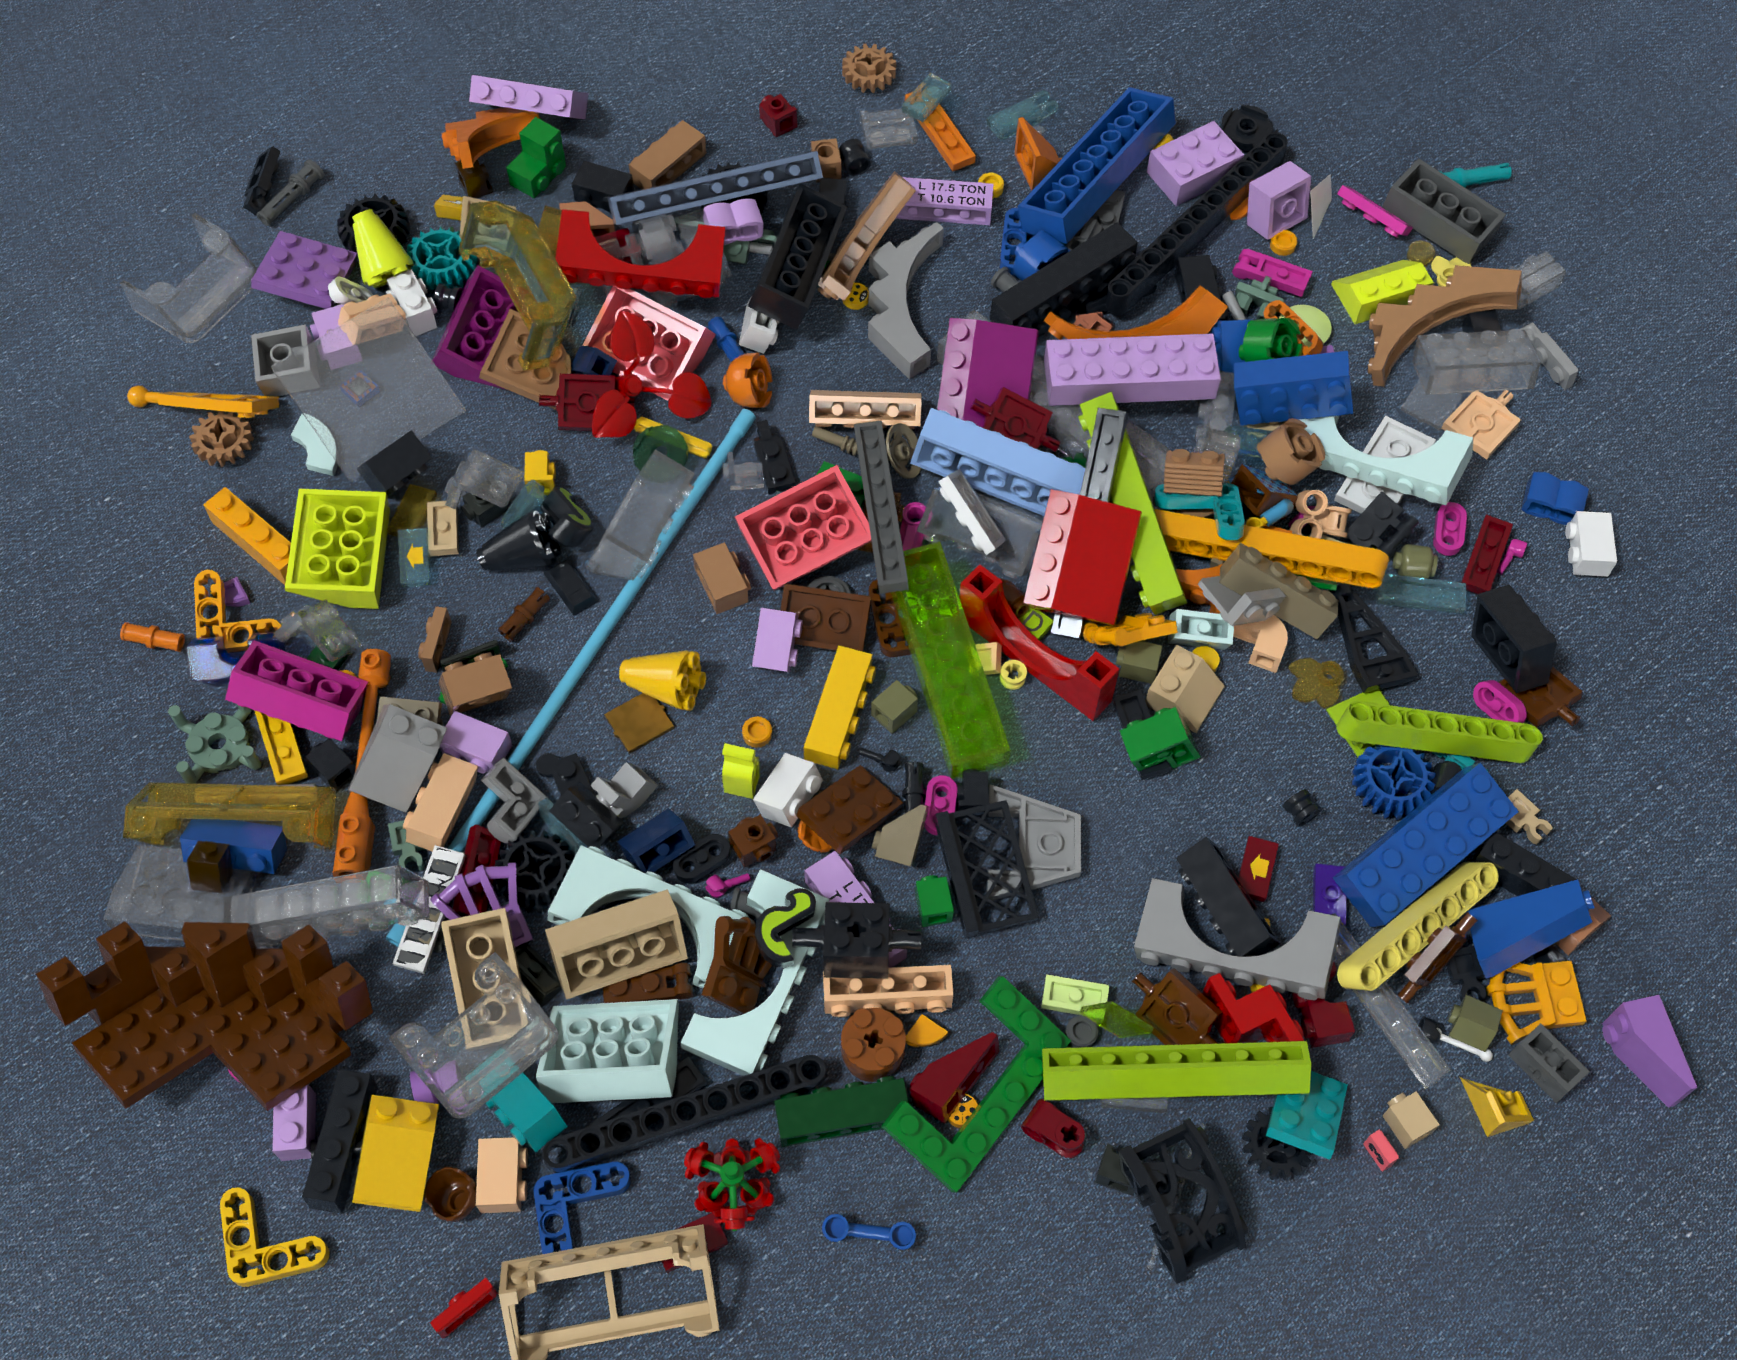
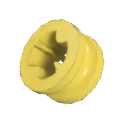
M1018 660L1006 661L1001 667L999 676L1001 684L1011 690L1021 688L1026 680L1027 668ZM1012 670L1018 672V676H1015L1014 679L1008 677L1009 672L1012 673Z

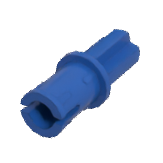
M715 317L708 322V329L716 334L715 338L718 348L725 352L731 362L744 354L736 341L737 336L735 333L730 332L722 317Z

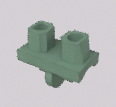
M1266 276L1263 283L1253 279L1251 286L1239 281L1236 287L1235 298L1243 314H1247L1251 304L1260 307L1257 319H1265L1263 312L1269 303L1275 300L1284 302L1283 298L1276 296L1278 288L1270 286L1271 277Z

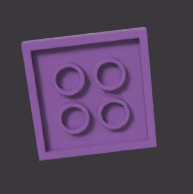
M280 231L251 279V288L327 309L333 307L335 303L329 296V283L338 276L348 279L357 262L358 254L344 248Z

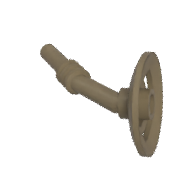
M898 423L891 426L887 433V457L900 476L911 479L916 477L921 471L920 467L913 464L909 471L905 467L909 459H912L918 439L907 425ZM814 427L812 437L841 448V451L844 452L846 450L848 454L852 452L853 456L858 454L855 438L852 437L850 440L848 435L843 437L823 428ZM894 433V440H892L890 443L891 437Z

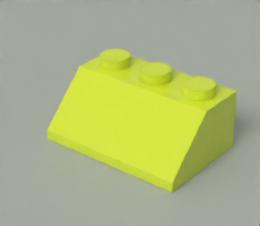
M1400 260L1334 280L1331 283L1354 324L1370 320L1371 314L1376 313L1378 303L1408 305L1409 295H1414L1417 284H1434L1422 262Z

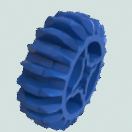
M1376 744L1373 748L1370 746L1366 748L1363 754L1359 755L1356 761L1357 764L1352 771V775H1354L1352 786L1358 787L1355 792L1356 796L1365 797L1362 801L1363 806L1371 804L1373 806V814L1381 810L1383 811L1384 819L1389 817L1390 813H1393L1396 820H1398L1403 814L1407 816L1432 795L1430 791L1436 785L1431 780L1435 777L1436 773L1430 772L1432 762H1423L1425 753L1417 755L1414 753L1415 749ZM1381 763H1392L1391 765H1388V766H1385V765H1380L1379 767L1375 766V765H1378V764H1381ZM1393 772H1394V777H1393V779L1396 780V782H1395L1396 784H1395L1394 787H1393L1394 780L1391 779V778H1392L1391 775L1393 774ZM1408 792L1413 793V794L1408 795V796H1402V797L1396 796V794H1398V793H1404V794H1407Z

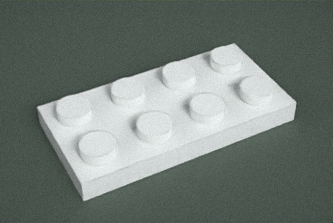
M1385 416L1363 453L1382 458L1406 457L1429 448L1435 443L1436 439ZM1347 477L1336 494L1334 501L1361 514L1381 491L1397 504H1399L1404 494L1360 479Z

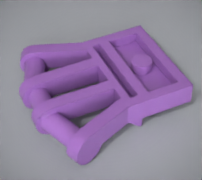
M508 863V866L492 867L480 865L472 873L465 876L461 873L455 876V880L440 894L436 893L430 898L431 902L449 920L461 918V916L448 903L461 892L470 915L479 914L480 912L469 887L481 882L492 909L505 908L508 912L514 946L516 947L533 940L531 931L517 901L516 863ZM508 878V904L501 906L490 879Z

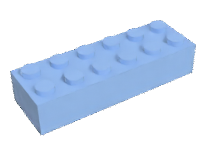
M931 408L910 464L943 477L960 469L972 488L1042 516L1045 515L1051 489L1080 495L1085 468L1078 463H1071L1060 459L1052 453L1040 451L1030 447L1027 443L1017 442L1003 436L999 432L989 431L971 421L961 420L951 416L946 411Z

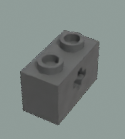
M1541 1023L1508 1055L1555 1103L1560 1101L1590 1072Z

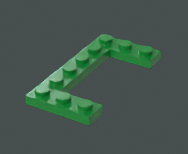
M1003 976L997 977L979 1002L1025 1045L953 1139L949 1142L906 1101H900L881 1126L951 1192H958L1043 1079L1042 1049L1066 1048L1071 1042L1059 1028Z

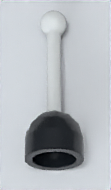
M1426 1016L1421 1018L1416 1028L1414 1038L1424 1044H1433L1442 1040L1480 1056L1481 1060L1489 1062L1493 1058V1053L1489 1049L1484 1052L1442 1034L1439 1023Z

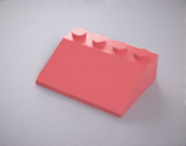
M612 286L582 346L598 348L616 359L617 363L612 372L619 376L624 375V370L628 369L634 360L626 362L614 355L610 346V335L620 311L633 313L648 324L653 332L655 344L651 355L640 357V363L633 370L632 374L637 375L641 379L642 386L673 389L672 383L676 376L684 372L693 373L704 359L716 334L706 327L631 289H620ZM653 393L667 401L671 397V394Z
M837 465L735 516L744 539L773 591L871 542L869 523Z

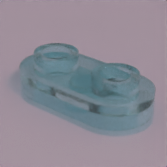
M535 480L529 481L504 514L501 526L506 528L529 511L538 508L545 499L544 486Z

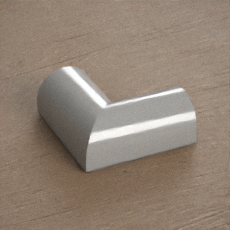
M504 757L481 780L505 802L487 824L489 832L503 843H508V840L515 841L519 833L524 830L548 797Z

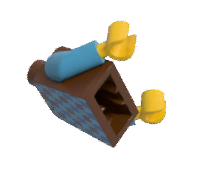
M1242 464L1236 475L1227 479V483L1238 487L1241 501L1256 516L1261 517L1260 519L1256 517L1249 518L1246 521L1247 526L1263 528L1266 525L1269 527L1280 519L1284 520L1296 508L1295 502L1298 499V494L1279 479L1276 481L1270 479L1263 470Z

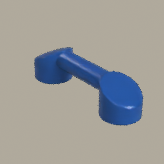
M832 1214L822 1224L824 1236L833 1242L841 1241L846 1236L890 1241L895 1248L904 1250L910 1248L916 1239L914 1228L907 1222H898L891 1228L849 1223L842 1215Z

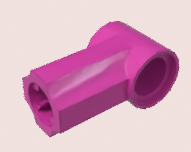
M919 502L909 503L903 510L900 535L905 563L912 564L919 561L924 537L928 531V510L925 505ZM914 518L921 519V521L912 522L910 520Z

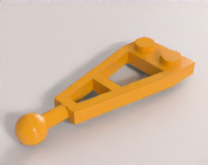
M140 385L133 386L127 393L129 403L138 408L144 407L148 403H158V405L237 412L238 417L242 418L266 415L268 410L279 408V397L149 392Z

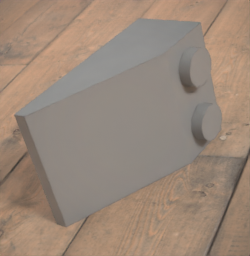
M391 704L383 705L348 790L406 813L438 752L447 727Z

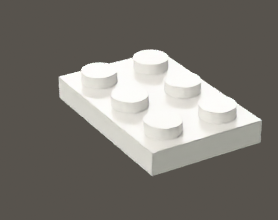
M960 469L939 481L942 496L948 503L952 502L957 510L955 513L957 519L962 526H968L973 534L971 539L979 551L983 550L987 555L1006 541Z

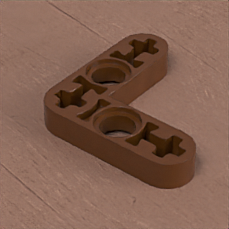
M874 580L870 584L868 596L872 597L870 608L879 648L885 656L900 657L953 648L960 644L963 628L958 621L944 619L903 626L895 592L885 593L886 604L881 605L880 595L877 594L879 589L878 581ZM883 613H890L895 617V620L892 623L885 624L879 620V616ZM946 629H950L954 633L953 638H949L945 634ZM933 631H937L938 641H934ZM918 633H924L929 637V641L924 644H918L913 640V637ZM908 635L909 646H905L904 636ZM888 639H894L897 642V647L891 648V645L888 644Z

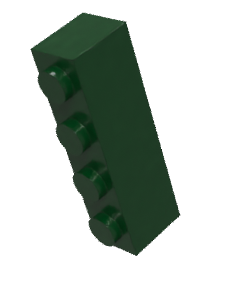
M886 1076L879 1078L877 1083L864 1085L863 1082H852L846 1084L843 1089L832 1090L830 1087H822L813 1090V1094L800 1096L799 1093H788L780 1097L779 1100H774L781 1147L884 1130L881 1127L900 1101L908 1103L904 1078L896 1079L895 1076Z

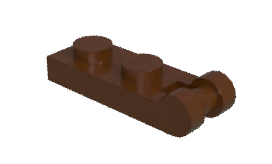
M678 963L603 987L604 1003L689 999L693 997V987L689 984L688 978L691 976V966L688 963ZM676 979V986L667 988V980Z

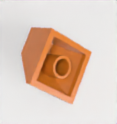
M1023 117L1018 118L1014 154L1032 191L1062 158L1058 157L1054 147Z

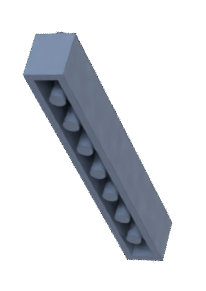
M811 151L607 198L613 223L618 225L823 178L818 151Z

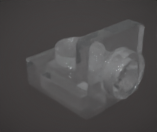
M727 452L728 463H723L724 480L730 479V490L764 488L762 462H746L734 465L733 452Z

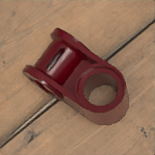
M1039 1099L1020 1126L1023 1132L1064 1158L1078 1156L1084 1146L1085 1131L1083 1126L1062 1113L1051 1103ZM1070 1135L1075 1137V1141L1064 1142V1138L1068 1139Z

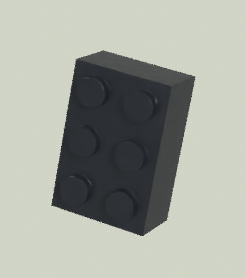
M1510 585L1478 594L1471 633L1474 641L1516 694L1548 684L1550 672L1553 668L1554 652L1557 647V641L1553 633L1544 627L1538 615L1529 609L1522 596L1517 594Z

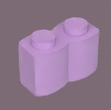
M739 199L730 204L713 203L704 207L703 221L705 225L725 227L724 245L736 240L752 241L763 236L764 223L754 199Z

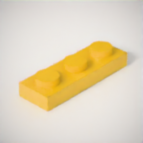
M255 711L277 785H287L308 778L292 723Z

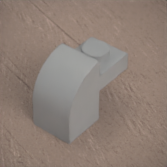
M626 762L611 780L598 776L590 786L598 792L596 798L603 805L608 807L619 818H623L639 808L657 788L658 784L639 766Z

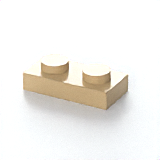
M456 500L427 502L428 552L430 557L459 554L458 507Z

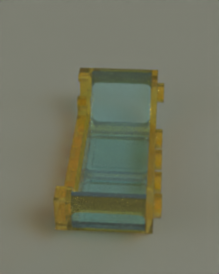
M498 201L470 203L458 251L463 260H468L469 255H475L480 258L479 265L481 267L495 268L528 328L529 336L524 352L520 353L518 358L523 371L549 367L557 348L559 349L563 341L577 296L532 217Z

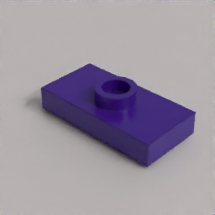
M1315 864L1313 870V911L1340 917V928H1344L1346 925V895L1333 880V877L1345 866Z

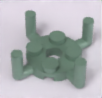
M173 705L168 709V713L177 728L189 734L185 747L195 765L191 768L186 761H181L176 766L177 771L187 785H194L204 772L219 773L218 771L232 770L241 763L253 770L261 767V761L253 747L250 746L247 730L242 724L252 712V709L237 705L239 709L233 716L216 712L209 713L197 724L187 720L179 706ZM220 738L226 739V743L222 748H211L215 740Z

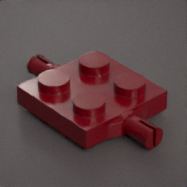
M560 373L559 388L556 396L539 394V407H556L558 430L592 431V418L596 403L603 393L615 390V376ZM630 398L628 403L631 404L633 407L634 398Z
M1005 387L1000 389L995 402L990 406L976 398L972 403L973 405H971V410L985 416L982 427L984 429L999 432L1007 438L1027 443L1035 449L1043 445L1056 452L1060 445V441L1046 435L1047 424L1053 412Z

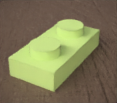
M1046 974L1041 1009L1104 1019L1109 985Z

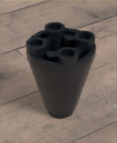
M537 510L529 511L483 543L482 548L476 550L482 569L484 571L489 569L491 571L555 564L557 561L556 557L562 553L559 543L552 540L548 535L551 522L546 512L540 514Z

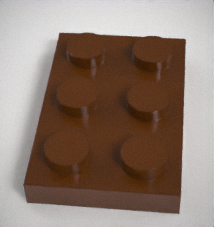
M784 584L780 611L799 614L798 620H803L800 638L795 637V645L837 651L839 645L864 652L871 596Z
M859 765L799 807L796 816L841 855L899 812L903 802L865 768Z

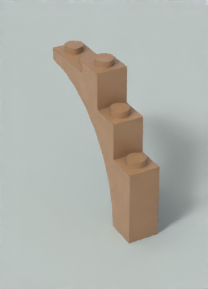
M895 171L855 221L856 225L837 248L836 255L823 270L817 290L826 298L830 299L832 297L835 300L839 298L845 300L856 277L871 252L915 193V187Z
M1455 265L1453 275L1447 278L1446 286L1417 284L1414 295H1409L1408 305L1378 303L1376 313H1372L1369 320V329L1373 330L1374 352H1376L1375 357L1370 358L1368 364V374H1372L1373 386L1384 387L1389 373L1400 355L1417 338L1433 327L1452 318L1472 312L1492 309H1517L1522 291V270Z

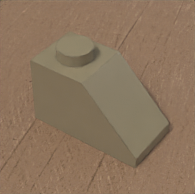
M920 805L883 826L882 832L876 831L872 844V849H876L875 857L910 867L913 866L929 806Z

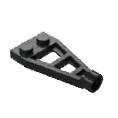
M1343 583L1337 585L1336 590H1330V593L1338 599V619L1350 668L1362 692L1367 693L1413 682L1418 674L1406 651L1359 595L1353 592L1350 584ZM1360 615L1370 629L1355 632L1349 618ZM1374 639L1383 647L1387 655L1366 659L1362 652L1361 642Z

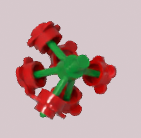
M730 1138L726 1141V1146L721 1152L713 1154V1152L708 1150V1143L703 1141L698 1147L691 1148L686 1153L684 1165L687 1167L685 1177L690 1180L694 1175L705 1177L712 1170L720 1173L721 1182L708 1183L703 1181L697 1186L699 1195L694 1201V1205L699 1211L711 1212L715 1217H721L715 1218L714 1223H725V1229L737 1231L738 1229L745 1228V1221L755 1220V1216L748 1215H754L758 1209L771 1206L775 1198L770 1193L769 1187L771 1182L768 1178L763 1177L746 1181L744 1179V1172L755 1167L760 1173H765L771 1169L774 1174L780 1172V1166L777 1163L780 1160L779 1151L774 1144H767L761 1138L755 1140L756 1147L750 1151L744 1150L739 1146L737 1139ZM739 1186H742L740 1197L746 1206H737V1188ZM725 1187L729 1188L730 1206L724 1207V1204L727 1202L729 1194Z

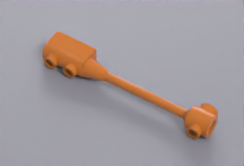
M367 649L361 653L358 678L368 681V686L365 692L356 769L373 731L378 689L386 687L391 679V655L380 649ZM350 792L343 814L340 815L332 873L337 884H366L370 874L375 826L369 817L368 798L354 792Z

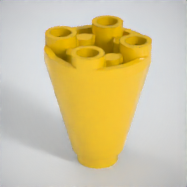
M685 650L632 657L629 660H623L619 669L620 681L626 683L627 686L681 710H693L699 689H703L706 684V673L701 671L700 654L694 651Z

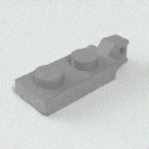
M1533 322L1520 328L1517 335L1524 346H1529L1530 351H1533L1536 361L1546 367L1552 380L1559 383L1564 390L1572 387L1578 373V368L1547 332L1542 334Z

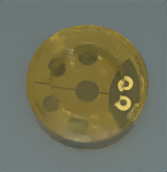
M1422 240L1411 243L1407 251V259L1409 261L1422 262L1424 267L1431 264L1435 255L1434 247Z

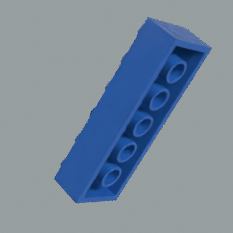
M1481 762L1464 767L1337 873L1333 880L1370 927L1386 925L1519 811Z

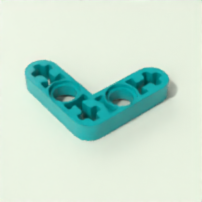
M1223 483L1222 497L1164 493V484L1158 485L1155 488L1154 503L1159 508L1213 509L1217 534L1221 538L1237 540L1243 537L1245 519L1239 489L1236 485Z

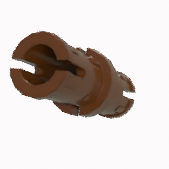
M536 587L521 605L518 604L513 609L514 613L498 628V632L501 635L503 633L506 634L504 636L505 639L512 642L527 624H531L535 620L534 616L550 601V597L547 594L542 595L544 593L542 589Z

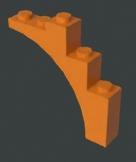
M1199 286L1185 302L1169 314L1149 324L1129 330L1101 331L1087 329L1069 323L1052 312L1047 315L1044 321L1051 326L1048 332L1059 340H1062L1063 337L1067 339L1208 334L1228 306L1208 290Z

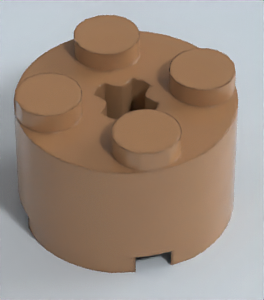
M1288 419L1257 444V450L1267 466L1265 472L1273 481L1279 479L1286 484L1295 485L1322 465L1321 462L1325 459L1324 447L1315 433L1310 435L1305 430L1307 425L1298 419Z

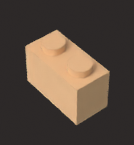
M514 1137L478 1139L476 1207L480 1213L521 1212V1201L527 1200L526 1180L522 1181V1168L528 1167V1149L523 1148Z

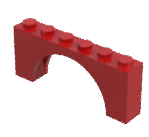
M562 209L555 258V280L565 283H588L592 286L606 285L616 286L620 289L634 288L644 289L647 292L662 291L671 292L675 295L690 294L699 295L703 298H719L725 227L698 224V229L692 243L679 256L660 264L636 265L613 257L599 245L591 231L589 212Z
M979 564L961 582L957 616L960 621L989 643L998 642L1002 646L1001 652L1012 660L1022 662L1031 675L1092 721L1112 702L1120 668L1097 651L1088 660L1078 661L1064 657L1048 648L1033 636L1016 617L1004 595L1003 581Z

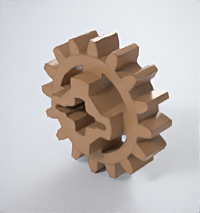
M864 44L863 49L855 46L854 53L847 51L846 58L842 60V76L845 77L846 84L852 83V89L861 87L863 93L866 89H870L872 93H875V88L878 87L884 90L885 84H892V78L896 77V60H893L892 53L886 54L885 47L878 50L877 44H874L872 48H868L867 44Z
M219 411L218 415L215 416L212 412H208V419L199 418L198 420L201 425L192 426L194 434L189 436L192 442L191 447L195 455H198L200 461L207 460L210 466L219 461L220 466L224 467L225 462L228 460L235 464V457L244 458L243 450H251L252 448L250 441H253L254 437L251 432V426L248 421H245V418L236 417L235 412H229L225 415L223 411Z

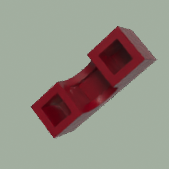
M1334 960L1329 982L1332 981L1337 972ZM1292 992L1295 1007L1301 1009L1303 1016L1301 1028L1306 1039L1309 1038L1311 1048L1349 1042L1355 1033V1029L1346 1001L1330 1003L1321 998L1307 1000L1299 997L1298 993Z

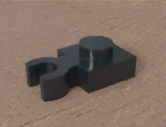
M1475 947L1460 948L1446 964L1451 983H1461L1462 988L1459 993L1461 1002L1465 995H1468V991L1476 992L1478 999L1484 1001L1486 990L1477 980L1483 979L1485 975L1479 964Z

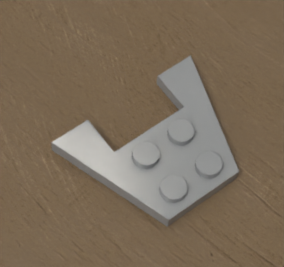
M989 784V803L1007 800L1011 817L1019 818V847L1031 890L1080 877L1081 815ZM1002 809L989 812V817H1004ZM988 870V873L995 878L1000 870ZM1005 870L999 880L1016 889L1021 879L1019 873L1015 870ZM987 879V892H988V890L990 889L991 885L993 884V882H991V881L988 880V879ZM996 885L988 899L994 901L1011 896L1012 893ZM1021 886L1019 889V892L1021 893L1024 892L1023 886Z

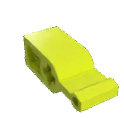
M727 743L724 744L722 755H724L722 769L724 793L750 799L754 798L760 778L759 757L755 756L756 750Z

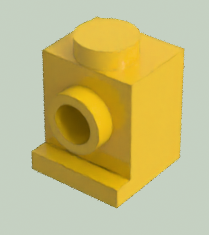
M547 451L525 452L524 481L528 496L549 495L555 487V463L550 462Z

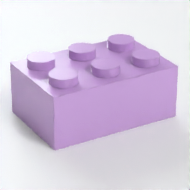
M1212 121L1150 151L1147 173L1173 204L1178 206L1207 192L1244 157V154L1216 122Z

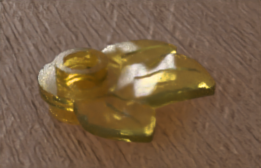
M1303 658L1292 662L1288 666V669L1299 679L1292 690L1293 699L1300 702H1311L1317 699L1319 705L1324 709L1332 706L1338 700V687L1344 678L1343 670L1338 663L1334 661L1319 663L1311 658ZM1324 674L1331 675L1333 679L1326 678Z

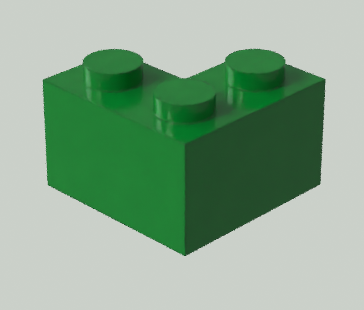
M537 117L519 132L522 152L506 167L509 184L532 198H535L541 191H544L549 183L557 175H560L566 167L560 130Z
M1176 707L1163 708L1157 711L1154 716L1145 720L1132 721L1126 728L1120 730L1130 760L1138 771L1165 760L1174 769L1201 758L1190 728Z

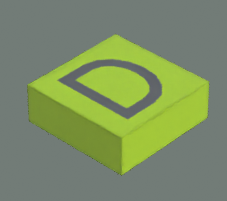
M1030 607L1027 613L1019 618V621L1039 641L1051 629L1053 619L1041 611Z

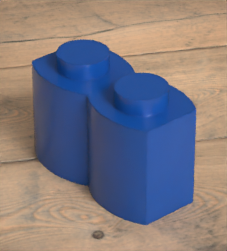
M1533 472L1526 486L1521 510L1532 516L1549 518L1556 523L1567 525L1568 522H1571L1577 511H1584L1589 489L1577 481H1561L1547 472Z

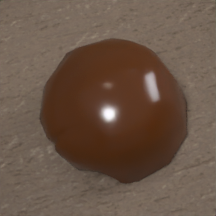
M446 1166L435 1171L426 1182L423 1195L424 1201L431 1207L433 1214L439 1219L448 1222H458L467 1217L476 1206L477 1185L466 1172L459 1168Z

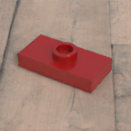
M484 1278L467 1293L462 1291L455 1295L449 1301V1307L429 1323L441 1338H445L493 1300L498 1293L489 1280Z

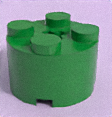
M1291 318L1250 320L1247 323L1243 344L1239 347L1240 359L1249 362L1301 356L1302 344H1298L1297 335H1301L1298 325Z

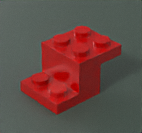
M1221 973L1208 978L1202 994L1222 1011L1213 1024L1225 1043H1255L1263 1038L1267 1042L1304 1041L1301 1026L1295 1019L1292 1020L1286 1011L1284 998L1279 992H1275L1270 984L1236 1000V992L1230 981H1225Z

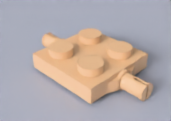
M1475 389L1446 419L1441 429L1473 437V451L1487 460L1518 427L1521 419L1512 414L1506 407L1507 403L1513 399V394L1511 392L1508 394V390H1504L1497 399H1494Z

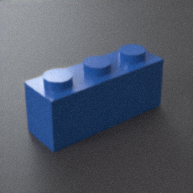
M193 815L180 837L183 862H187L198 841H212L229 844L232 869L275 874L287 851L283 826Z

